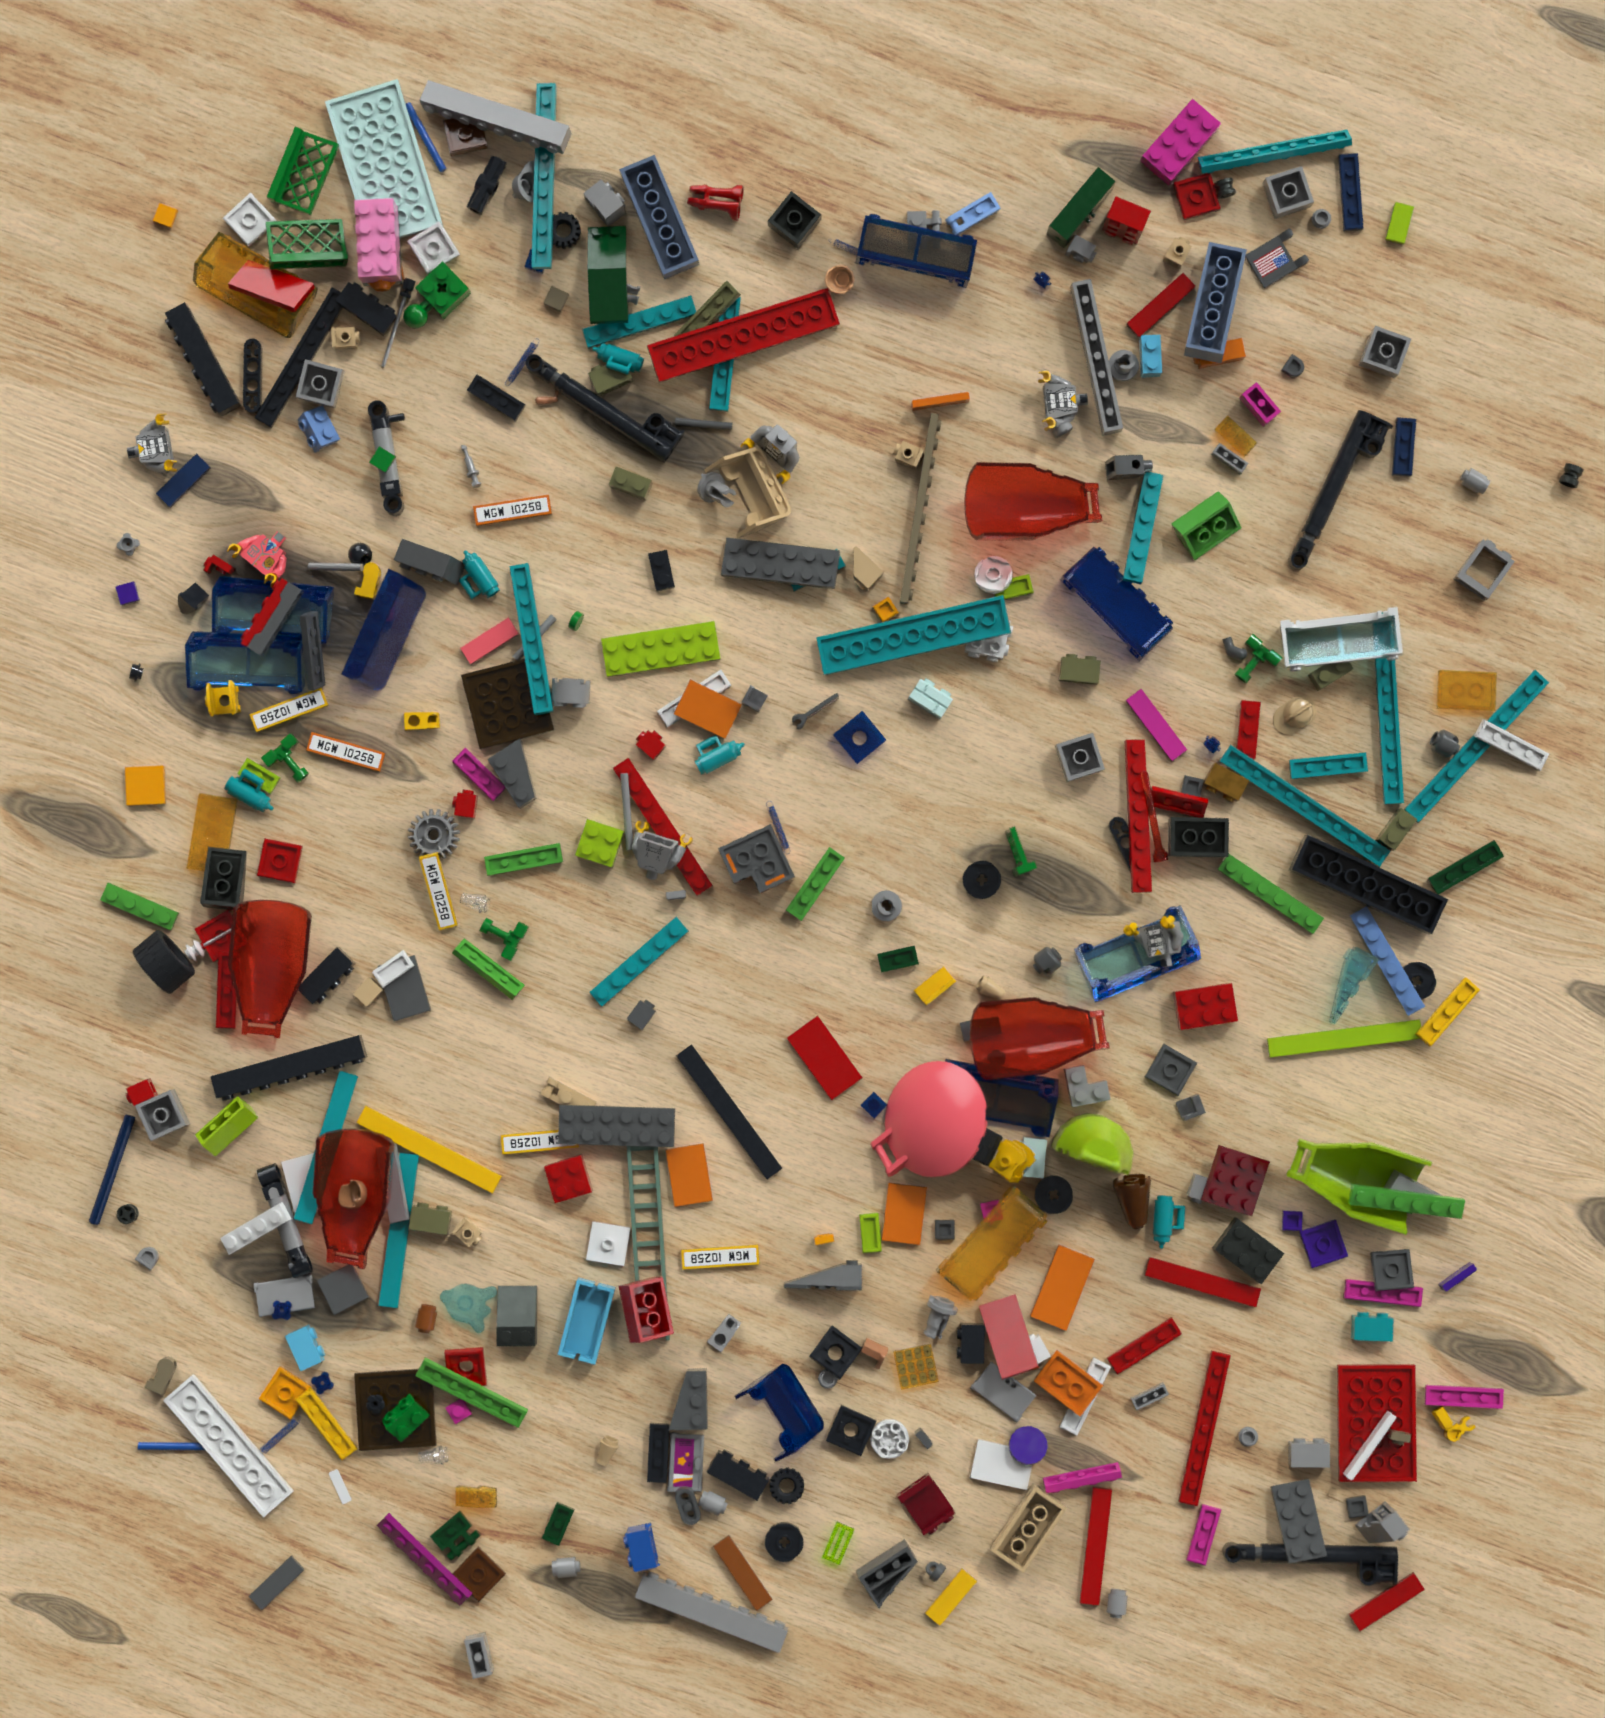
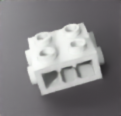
M1012 634L967 643L965 652L970 657L979 658L981 655L987 657L988 661L998 662V659L1002 660L1003 656H1007L1009 645L1006 644L1007 637H1011Z

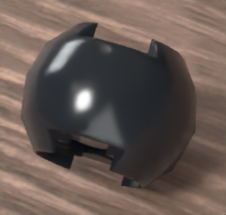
M355 543L348 550V558L351 563L363 564L364 566L371 561L372 551L365 543Z

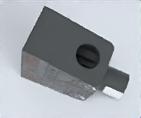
M1115 455L1105 461L1106 479L1138 478L1144 472L1153 470L1152 460H1143V455Z

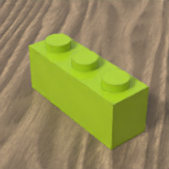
M237 1096L199 1130L195 1136L200 1144L216 1157L245 1129L258 1119V1116L249 1104Z

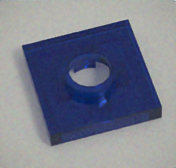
M863 711L833 734L856 764L860 763L887 741ZM857 731H862L866 734V742L862 745H857L853 742V734Z

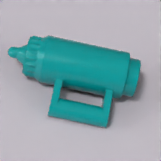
M604 343L600 347L592 348L597 353V358L607 363L606 368L626 375L629 372L635 373V371L640 373L644 358L640 357V354Z
M465 550L463 552L465 555L463 564L468 574L459 580L460 584L471 600L481 593L487 598L494 596L500 591L499 584L481 557H478L476 553L471 554ZM469 577L472 578L479 590L477 592L474 591L467 579Z
M717 735L697 744L696 747L701 756L698 757L695 763L701 775L704 773L708 774L735 760L741 755L740 751L745 744H739L733 740L721 745ZM718 743L719 747L703 754L702 750Z
M244 769L239 778L231 776L227 781L224 789L229 795L261 812H264L266 809L271 811L274 809L270 804L271 799L264 792L260 791L265 780ZM244 777L257 784V788L243 781Z
M1157 1195V1200H1155L1153 1235L1154 1241L1158 1242L1160 1249H1163L1164 1244L1170 1241L1172 1229H1184L1186 1206L1174 1205L1172 1196ZM1174 1208L1178 1209L1177 1225H1173Z

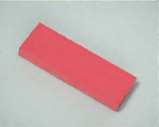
M508 617L460 649L469 663L473 664L519 635Z

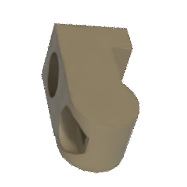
M169 1356L161 1359L157 1364L158 1371L155 1378L147 1380L144 1388L160 1395L165 1394L177 1367L176 1360Z

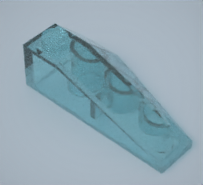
M1358 947L1348 948L1343 956L1345 960L1342 964L1329 1018L1331 1024H1336L1349 1004L1348 998L1356 995L1360 986L1359 982L1367 979L1379 960Z

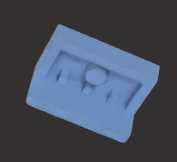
M323 405L303 412L298 418L299 427L305 433L308 445L315 453L321 448L340 440Z

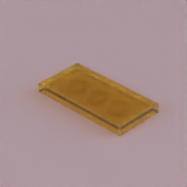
M199 793L187 869L205 871L208 847L230 849L238 799Z

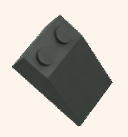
M208 847L200 901L203 907L242 911L247 851Z
M537 1285L498 1286L497 1346H536Z

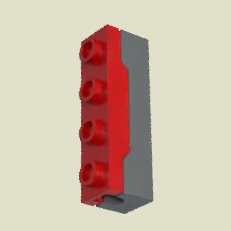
M283 578L274 583L272 594L264 599L261 605L263 607L262 610L254 615L251 621L253 623L249 630L246 629L241 636V644L262 657L265 656L304 593L301 589Z

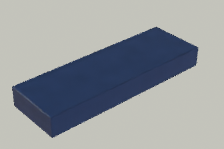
M1396 418L1392 475L1412 476L1416 419Z
M196 453L156 494L171 508L211 467Z

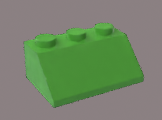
M1219 491L1171 523L1177 537L1194 560L1242 528L1230 502Z

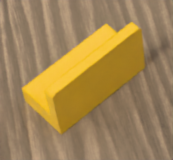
M943 966L914 991L923 1003L928 1005L953 985L956 980Z

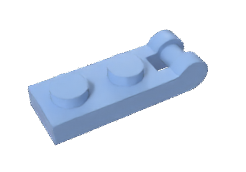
M990 192L952 214L945 221L947 225L951 226L953 229L952 233L956 237L1001 208ZM959 218H961L962 221L964 222V223H963L962 225H960V226H959V224H958L957 221H956V220H958Z

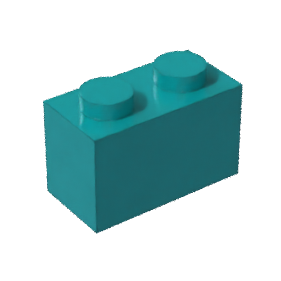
M1357 1312V1315H1352L1351 1338L1353 1340L1393 1342L1394 1318L1388 1316V1313L1377 1312V1316H1371L1369 1312Z

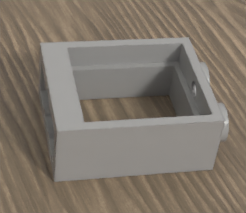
M1483 539L1477 544L1453 578L1484 601L1489 599L1515 562L1511 559L1512 556L1503 550L1501 552L1495 548L1496 544L1488 539L1486 541ZM1483 548L1505 563L1488 589L1466 574V571Z

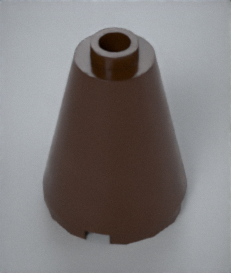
M1145 1174L1124 1175L1123 1180L1115 1178L1113 1180V1188L1128 1226L1132 1227V1229L1143 1228V1225L1147 1224L1151 1188L1150 1176L1148 1175L1145 1178Z

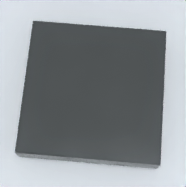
M1163 1044L1145 1077L1179 1096L1197 1062Z
M1410 1249L1370 1253L1375 1291L1414 1288Z
M353 1263L317 1280L334 1315L369 1297Z

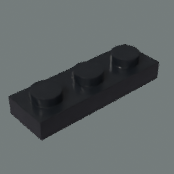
M476 374L467 389L469 393L515 422L526 406L478 374Z
M650 1423L647 1482H667L669 1424Z

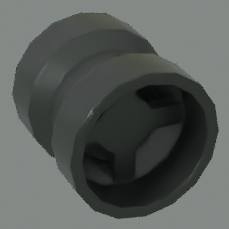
M1566 463L1564 466L1565 472L1560 477L1559 483L1570 488H1577L1579 484L1578 479L1582 476L1584 469L1577 465Z

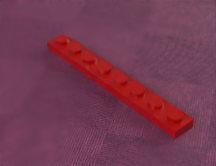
M1145 739L1125 740L1131 893H1151L1152 878Z
M627 758L613 767L620 780L621 773H628L629 794L656 835L678 841V845H680L681 836L631 760ZM686 846V851L677 867L698 896L713 885Z

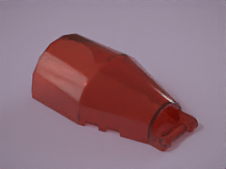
M976 462L969 472L965 488L964 510L967 528L971 537L975 540L1032 541L1082 523H1099L1103 521L1098 500L1099 484L1086 483L1066 475L1061 476L1049 469H1040L1031 463ZM1087 492H1090L1092 514L1089 511Z
M260 899L245 901L233 908L228 968L231 973L232 984L235 989L242 1019L241 1035H269L279 1039L281 1037L282 1023L307 971L312 915L309 910L290 902ZM249 1023L275 1025V1028L256 1027L248 1025Z
M1037 997L980 1002L973 1010L970 1023L971 1051L978 1073L984 1080L1044 1075L1092 1051L1110 1049L1103 1020L1105 1016L1104 1010L1089 1011L1073 1006L1060 1005L1053 1001L1040 1000ZM1094 1018L1096 1019L1099 1043L1096 1042L1093 1024Z
M338 1129L326 1132L316 1139L313 1197L317 1201L318 1216L321 1217L323 1225L321 1228L327 1247V1263H343L358 1266V1269L363 1270L366 1268L368 1249L391 1199L395 1144L391 1138L381 1133L363 1129ZM350 1180L362 1181L367 1188V1199L357 1209H348L342 1207L339 1203L338 1194L342 1185L349 1184ZM336 1252L355 1255L358 1258L337 1255Z

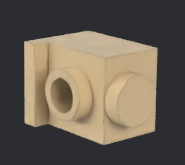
M1183 237L1175 238L1163 261L1180 270L1192 247L1189 245L1190 242ZM1176 248L1182 249L1183 252L1177 253Z
M355 327L331 328L332 347L334 350L358 349L357 343H360L361 339L360 332ZM344 334L349 335V338L347 340L342 339V336Z
M903 441L901 445L897 444L893 454L896 455L895 461L916 470L924 449ZM910 450L912 454L905 456L904 452Z
M464 1217L452 1231L468 1247L472 1244L476 1246L483 1238L480 1236L483 1231L468 1217ZM466 1230L471 1231V1237L465 1236Z

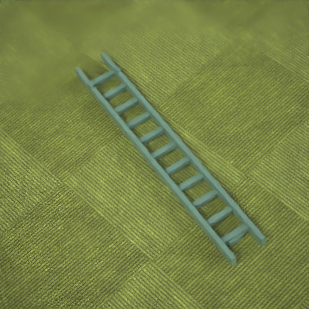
M627 1146L635 1281H639V1266L661 1265L667 1296L658 1147ZM654 1150L655 1164L632 1165L631 1151ZM655 1169L656 1183L633 1184V1170ZM656 1188L657 1202L635 1204V1189ZM658 1208L657 1222L636 1223L635 1209ZM659 1227L660 1240L637 1242L636 1228ZM660 1245L661 1260L638 1261L637 1247ZM670 1335L666 1336V1340H670Z

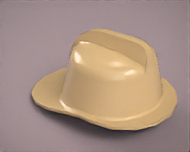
M1296 696L1275 711L1273 724L1280 733L1285 735L1294 734L1314 720L1316 706L1310 698Z

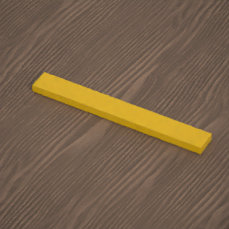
M368 1106L364 1107L357 1121L363 1127L491 1193H494L502 1177L494 1171Z

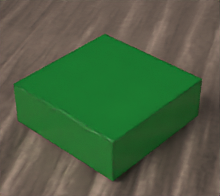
M379 446L369 463L387 473L396 456Z

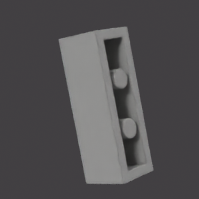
M1221 443L1217 445L1211 454L1240 475L1249 464Z
M1162 1382L1131 1397V1401L1135 1409L1139 1410L1168 1396L1169 1393Z

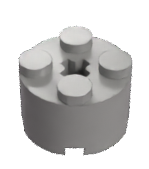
M552 678L551 698L552 702H554L553 706H567V703H573V707L584 708L586 704H589L591 680H586L584 683V679L563 678L557 682L558 678Z

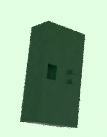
M1097 167L1049 225L1047 235L1061 247L1065 248L1086 222L1090 223L1091 220L1089 218L1091 216L1095 217L1094 212L1112 192L1116 181Z

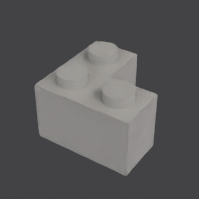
M602 179L583 193L585 199L606 226L612 225L626 214L624 208L626 205L622 196L619 193L615 194L611 185L608 182L604 183Z
M1084 1065L1064 1068L1071 1107L1111 1100L1107 1081L1088 1083Z

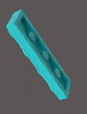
M1366 752L1289 760L1291 779L1368 772Z

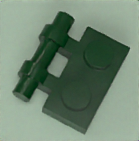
M458 1511L431 1534L430 1537L442 1551L447 1547L451 1549L447 1557L452 1561L456 1556L462 1555L463 1550L469 1545L475 1544L476 1539L481 1534L478 1530L470 1534L467 1530L472 1526L471 1522L461 1511ZM462 1535L464 1540L459 1545H456L454 1541Z

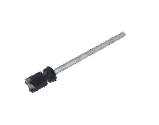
M409 278L404 279L402 286L404 292H400L403 298L384 355L382 367L386 365L406 298H411L409 291H413L416 283Z

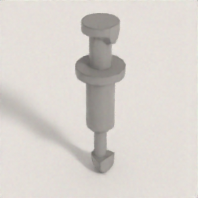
M461 445L462 451H464L466 456L464 460L468 469L467 477L472 478L473 482L471 484L473 488L480 487L481 482L477 478L479 470L475 469L472 457L468 455L467 446Z

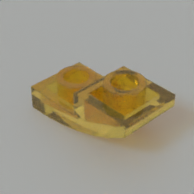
M1228 415L1214 429L1243 457L1257 444Z
M458 1485L455 1487L456 1506L497 1507V1488L481 1485L478 1487Z

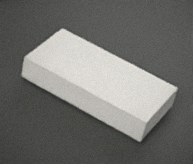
M402 950L372 973L382 988H384L415 965L406 952Z

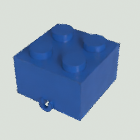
M651 1522L628 1527L625 1537H623L625 1548H629L630 1551L629 1556H627L629 1567H633L634 1572L660 1566Z

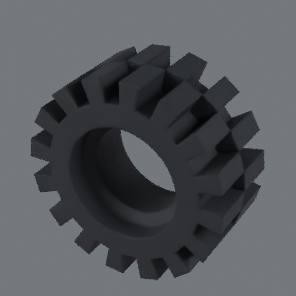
M558 212V215L554 214L553 245H556L557 248L562 247V249H566V247L571 248L573 244L576 245L577 240H580L581 234L577 218L572 214H568V212H565V214H562V212ZM560 224H568L571 227V233L567 237L557 235L556 229Z
M789 1467L776 1471L770 1480L772 1497L777 1502H782V1504L797 1502L804 1492V1479L801 1474L793 1468L789 1469ZM783 1479H791L794 1482L795 1487L792 1492L784 1493L780 1490L779 1484Z

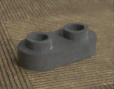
M688 1486L680 1487L676 1491L675 1500L682 1521L688 1525H694L700 1520V1509L694 1491ZM687 1493L689 1496L683 1498L681 1495ZM688 1511H693L694 1514H693V1515H688L687 1512H688Z

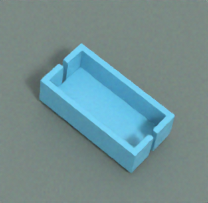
M580 1277L577 1279L558 1355L575 1359L578 1353L580 1354L579 1361L596 1364L616 1287L603 1283L595 1286V1281Z

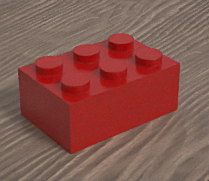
M1115 196L1102 231H1105V234L1109 237L1115 238L1117 236L1122 238V241L1126 244L1133 245L1134 243L1137 245L1151 210Z
M1232 983L1173 991L1178 1030L1238 1021Z
M651 1277L619 1285L630 1343H642L674 1334L663 1277Z

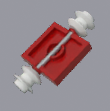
M226 910L195 928V931L202 943L194 940L193 946L186 945L185 954L189 960L193 959L196 962L198 955L204 957V950L206 949L212 961L216 962L218 961L219 951L233 952L244 946L248 942L240 929L248 932L249 926L256 927L255 923L257 920L254 914L245 911V916L237 915L236 922L231 912Z

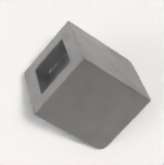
M750 685L742 700V704L759 713L768 695Z
M1198 1094L1176 1102L1183 1121L1206 1113Z

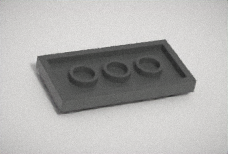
M1309 1479L1271 1486L1288 1564L1326 1557L1327 1553Z

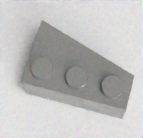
M1386 1501L1355 1524L1368 1543L1400 1541L1407 1536V1532L1410 1530Z

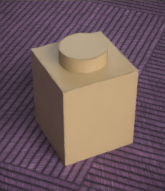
M368 977L353 993L356 996L354 1000L362 1007L364 1005L369 1007L383 993L384 989L372 977Z

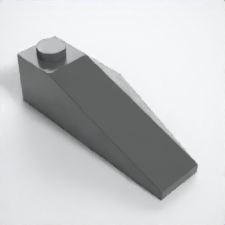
M846 1260V1263L784 1282V1288L810 1289L815 1287L816 1289L825 1290L835 1287L836 1290H862V1263H858V1260Z

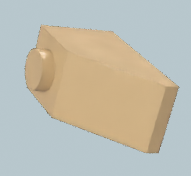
M857 546L853 548L854 578L856 579L854 583L863 590L865 588L868 591L884 572Z

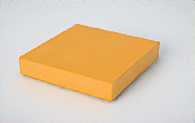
M165 766L125 767L127 806L166 804Z
M280 1366L259 1397V1400L291 1420L300 1407L295 1399L312 1386Z

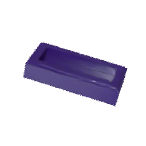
M1469 1262L1438 1285L1442 1290L1448 1291L1477 1271V1268L1473 1263Z

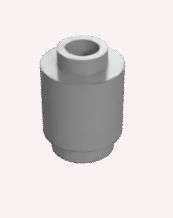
M1470 468L1469 471L1465 470L1460 478L1462 480L1461 485L1475 493L1483 494L1490 484L1487 476L1473 468Z
M703 1491L698 1505L702 1507L701 1509L719 1516V1513L724 1514L728 1503L725 1502L726 1498L711 1491Z
M576 1557L557 1558L556 1561H552L553 1577H576L577 1572H580V1561H576Z
M1111 1589V1592L1108 1594L1107 1613H1110V1617L1122 1618V1615H1126L1128 1598L1126 1590Z

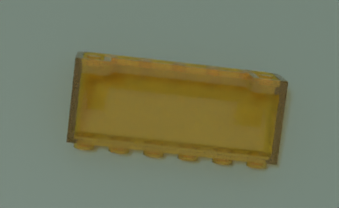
M218 232L194 262L193 282L195 285L283 337L290 338L315 299L318 288H314L295 313L229 289L228 283L248 259L268 267L269 260L262 254L252 251L246 245L233 240L229 235ZM276 269L284 273L290 274L292 276L298 277L295 273L289 272L286 269Z
M1014 1184L1000 1197L1001 1200L950 1256L948 1255L936 1268V1272L969 1301L973 1299L977 1301L983 1294L981 1290L986 1285L989 1287L996 1280L995 1275L999 1270L1003 1272L1009 1265L1007 1261L1012 1256L1015 1258L1022 1251L1020 1247L1023 1243L1026 1242L1028 1244L1035 1236L1033 1232L1037 1228L1041 1229L1048 1222L1046 1219L1048 1215Z

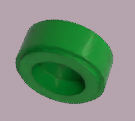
M576 611L569 621V628L576 631L584 619V614Z

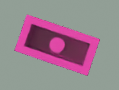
M1257 382L1239 397L1263 427L1281 412Z

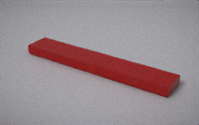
M1149 1257L1144 1274L1151 1278L1257 1307L1261 1288L1153 1257Z
M1092 1488L1080 1593L1081 1604L1099 1606L1112 1498V1489Z

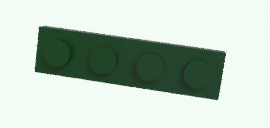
M1493 840L1427 879L1435 893L1439 895L1503 858L1504 855L1496 841Z

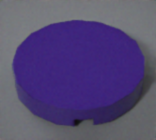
M1023 1426L1017 1429L1011 1435L1009 1441L1011 1456L1023 1465H1034L1040 1462L1046 1455L1048 1448L1044 1434L1038 1428L1032 1426Z

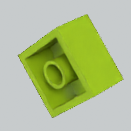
M587 819L575 856L613 868L625 831Z

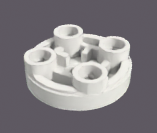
M885 1419L874 1426L870 1440L873 1450L880 1457L892 1459L899 1457L906 1451L909 1444V1435L906 1427L901 1422L894 1419Z

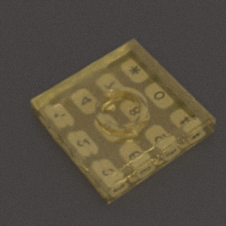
M931 1343L893 1351L901 1390L939 1382Z

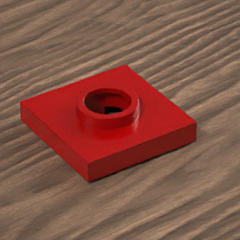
M483 1347L445 1350L447 1369L481 1386L487 1385ZM471 1361L473 1369L470 1371L462 1370L460 1362Z

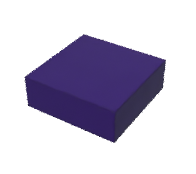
M134 581L115 586L120 605L140 601Z
M1282 1210V1230L1302 1231L1303 1212Z

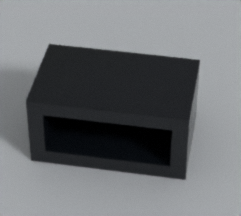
M961 1323V1327H957V1339H960V1347H957V1358L960 1359L961 1364H984V1323Z

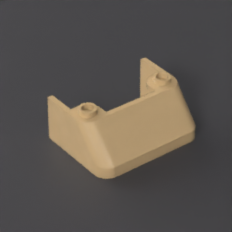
M754 447L724 456L704 469L706 473L719 469L721 476L725 480H735L749 507L751 514L745 517L747 528L736 535L737 538L756 533L790 515L791 507L765 453L760 448Z

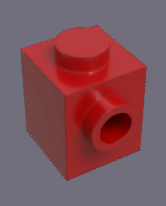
M649 730L646 733L642 731L636 738L638 741L636 745L653 760L666 747L661 741L663 737L655 730L652 733Z
M463 789L462 793L457 792V796L453 797L452 807L455 808L454 815L475 818L478 795H474V791Z
M151 1078L126 1088V1098L133 1106L158 1096Z

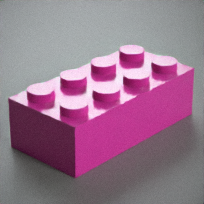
M1192 98L1142 155L1140 162L1169 186L1217 132L1221 123Z

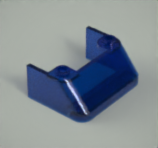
M787 1364L775 1367L734 1396L738 1399L749 1393L751 1398L756 1401L765 1398L784 1431L779 1435V1442L784 1450L774 1458L775 1462L796 1453L824 1428L822 1417Z

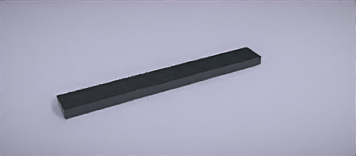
M333 287L330 289L254 417L270 428L274 426L297 387L305 359L313 360L343 307L336 303V299L341 293Z
M691 1044L676 1055L765 1178L769 1179L780 1171L782 1166L694 1046Z

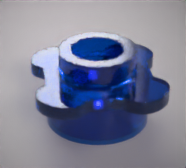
M1043 271L1035 273L1036 276L1033 280L1044 289L1052 284L1049 281L1051 278Z
M1206 736V740L1203 742L1205 747L1213 754L1216 751H1220L1219 745L1221 743L1214 736Z
M275 1301L273 1303V1319L284 1318V1320H289L291 1318V1302Z
M322 1372L320 1376L311 1379V1383L315 1385L318 1394H323L325 1390L334 1387L328 1372Z

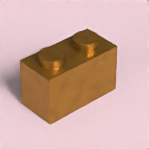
M1213 763L1203 785L1206 786L1205 789L1213 794L1219 792L1223 795V799L1233 803V801L1237 802L1240 800L1249 780L1217 763Z

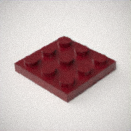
M1218 1145L1201 1200L1253 1216L1270 1161Z

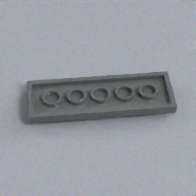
M726 538L721 575L724 577L835 589L840 550Z
M559 1105L558 1144L674 1147L675 1108Z

